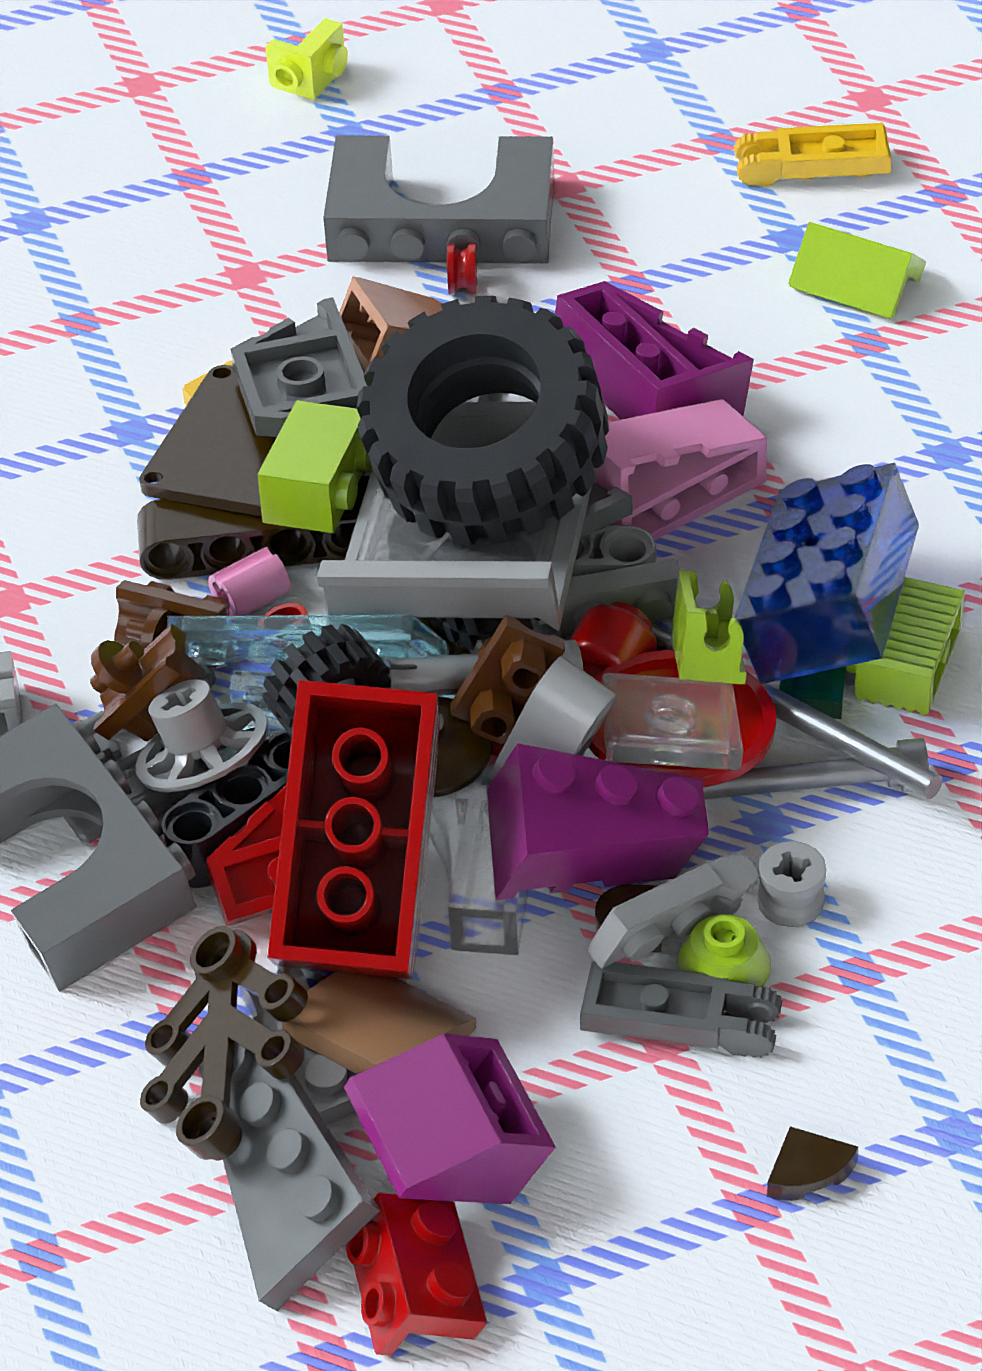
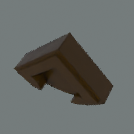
M790 1126L767 1181V1197L779 1200L804 1199V1193L814 1192L831 1184L839 1185L854 1170L858 1162L859 1146Z

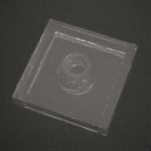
M615 673L603 674L602 684L617 694L613 705L603 721L606 761L726 770L741 769L743 746L733 684L680 680L679 678Z

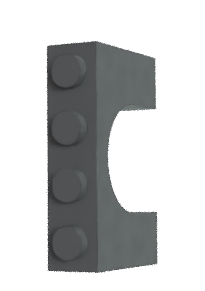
M336 135L323 215L327 262L447 263V244H455V247L459 250H465L468 244H476L477 263H548L555 184L553 136H499L496 169L490 184L479 194L464 201L444 205H431L408 200L392 189L393 169L390 135Z
M57 703L0 736V843L33 824L58 817H80L95 822L103 828L101 838L94 852L78 869L11 909L28 949L60 992L197 908V904L188 883L189 880L196 877V873L184 851L176 842L167 847L159 838L163 835L162 827L148 804L144 800L136 805L132 803L127 796L132 793V790L124 774L112 759L102 764L96 756L101 753L100 747L85 722L80 719L72 724Z

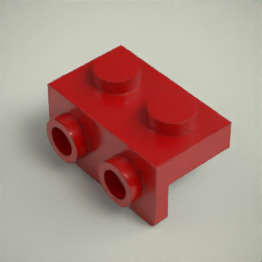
M378 1192L374 1197V1201L381 1211L346 1244L347 1257L354 1266L361 1294L362 1318L369 1327L375 1354L392 1356L409 1333L474 1340L488 1322L455 1202L401 1199L397 1194Z

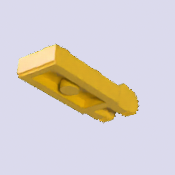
M883 122L777 128V131H760L755 134L749 132V134L744 133L741 137L738 136V140L735 141L734 145L735 157L739 159L738 166L736 167L738 179L742 181V184H747V186H770L780 177L781 179L798 178L808 180L816 177L851 175L864 177L870 174L891 173V153L885 124L883 125Z

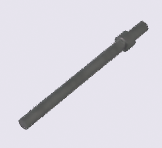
M652 623V632L657 641V651L674 650L672 633ZM756 678L770 694L775 705L776 718L927 799L934 798L942 786L941 775Z

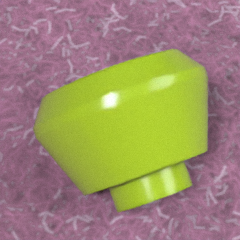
M717 914L703 919L695 926L679 951L677 970L703 973L717 978H728V981L755 984L756 987H761L765 985L769 978L771 959L763 941L748 921L735 915Z

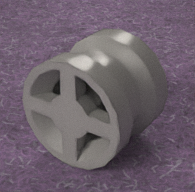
M797 841L780 842L769 847L761 855L758 865V874L760 875L757 897L759 910L766 919L781 926L798 927L813 922L822 913L825 904L823 886L826 879V864L824 857L814 847Z

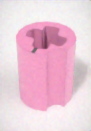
M264 547L210 575L208 579L211 595L228 600L230 604L229 620L231 622L237 621L290 593L291 590L290 579L282 561L277 554L272 555L268 547Z

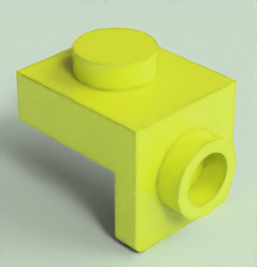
M324 18L298 46L272 39L266 45L270 85L274 88L315 100L346 68L348 50L344 45L343 23Z

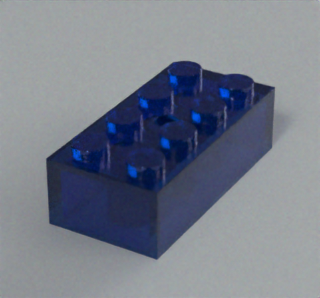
M895 462L877 467L871 464H861L848 469L839 476L818 481L813 478H803L779 490L735 618H737L742 627L743 644L760 684L882 659L919 528V522Z

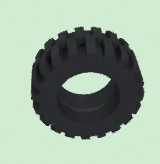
M475 296V303L460 305L458 299L442 303V311L427 316L424 311L409 320L408 325L410 329L402 335L396 331L381 346L384 357L382 359L374 357L363 376L367 386H363L359 391L357 411L361 419L358 423V429L362 443L385 498L391 500L394 510L406 522L415 523L417 521L421 532L434 538H443L445 532H448L453 543L475 545L476 538H488L490 545L510 542L509 535L525 531L528 537L543 530L542 522L554 515L557 520H560L575 508L573 496L578 494L583 497L589 492L597 479L594 468H599L604 464L608 450L605 436L609 432V423L591 355L587 354L584 342L573 328L563 326L561 317L545 308H539L534 313L531 302L509 297L507 304L498 303L496 296ZM492 393H509L528 398L537 403L528 420L517 431L494 444L464 449L445 446L432 440V436L442 419L454 408L472 398Z

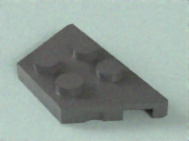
M333 297L317 302L318 315L298 326L295 325L293 320L287 318L270 327L269 331L265 334L251 337L230 348L232 367L256 435L277 437L296 400L357 409L358 393L363 386L367 385L363 377V370Z

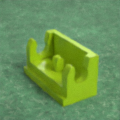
M679 570L671 634L679 679L745 685L746 669L742 657L744 637L737 618H732L734 595L731 585L727 580H722L719 587L720 600L717 605L712 608H703L696 602V597L699 593L696 571Z

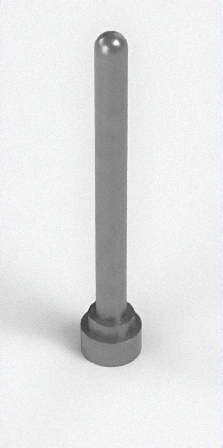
M924 738L897 740L896 747H890L895 752L929 769ZM853 758L752 768L730 781L713 787L703 788L705 799L887 781L888 787L901 786L902 792L912 791Z

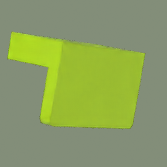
M809 221L788 284L796 290L891 319L896 314L907 279L920 283L927 261L911 252Z

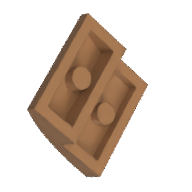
M338 971L329 975L307 991L308 1000L306 1006L296 1018L288 1022H282V1030L287 1031L300 1044L356 1074L441 1034L470 1036L476 1029L475 1018L398 978Z

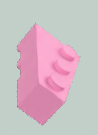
M723 399L608 422L609 432L605 436L608 450L604 464L595 470L597 479L594 483L608 491L616 486L632 495L633 514L610 525L640 527L648 531L655 541L766 482L767 437Z

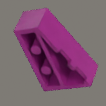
M606 281L557 295L555 314L561 317L563 326L573 328L583 340L586 352L591 355L604 404L620 420L723 399L739 414L744 416L754 362L752 357L738 351L732 358L707 345L708 334L694 327L688 331V334L662 321L664 311Z

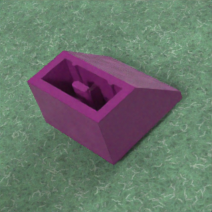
M441 1034L352 1076L344 1086L360 1123L387 1173L390 1183L401 1199L511 1204L556 1148L501 1044L495 1038Z

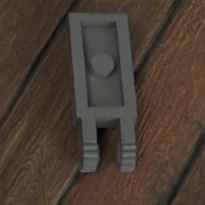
M592 961L580 1011V1030L716 1049L720 1045L732 1055L745 1057L746 1055H751L753 1058L755 1056L762 1058L763 1055L768 1056L769 1052L773 1053L777 1036L775 1035V1030L771 1029V1025L764 1023H768V1021L774 1022L775 1018H779L782 1000L781 995H778L777 991L771 990L770 987L765 988L763 985L756 987L755 984L728 981V978H717L703 973L614 962L601 969L595 961ZM725 1010L732 1016H724Z

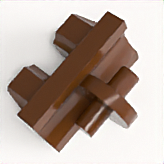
M123 580L116 587L119 613L114 632V641L122 645H127L130 641H136L144 650L168 626L173 624L187 634L184 653L187 656L198 655L207 666L216 668L224 661L225 634L229 628L230 609L227 599L206 595L203 599L176 593L171 585L150 581L147 585Z
M505 615L493 636L486 639L479 649L477 662L450 703L451 715L471 723V730L474 734L498 744H505L533 690L551 665L564 654V639L555 635L537 633L524 626L517 619Z
M171 624L144 650L136 641H130L124 646L110 640L100 643L93 650L91 665L95 675L90 679V684L95 691L100 693V699L104 706V715L95 722L93 731L108 741L122 728L145 742H148L158 733L148 711L153 699L162 691L177 683L195 679L204 681L206 670L184 653L187 635L185 632Z

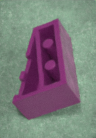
M517 743L487 788L495 900L514 898L520 890L548 887L551 894L568 892L574 884L602 881L604 887L674 879L709 835L702 779Z

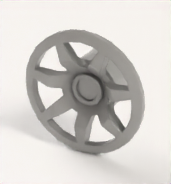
M195 679L177 683L162 691L150 703L148 711L159 733L150 740L139 754L135 773L142 785L148 789L160 792L183 791L210 783L239 767L258 750L267 736L268 719L263 710L252 704L239 702L217 704L208 683L203 680ZM251 721L255 722L254 732L241 731ZM223 745L232 750L241 751L223 762L217 749ZM162 748H165L162 754L155 757ZM202 758L210 770L191 777L194 760ZM171 770L168 779L153 777Z

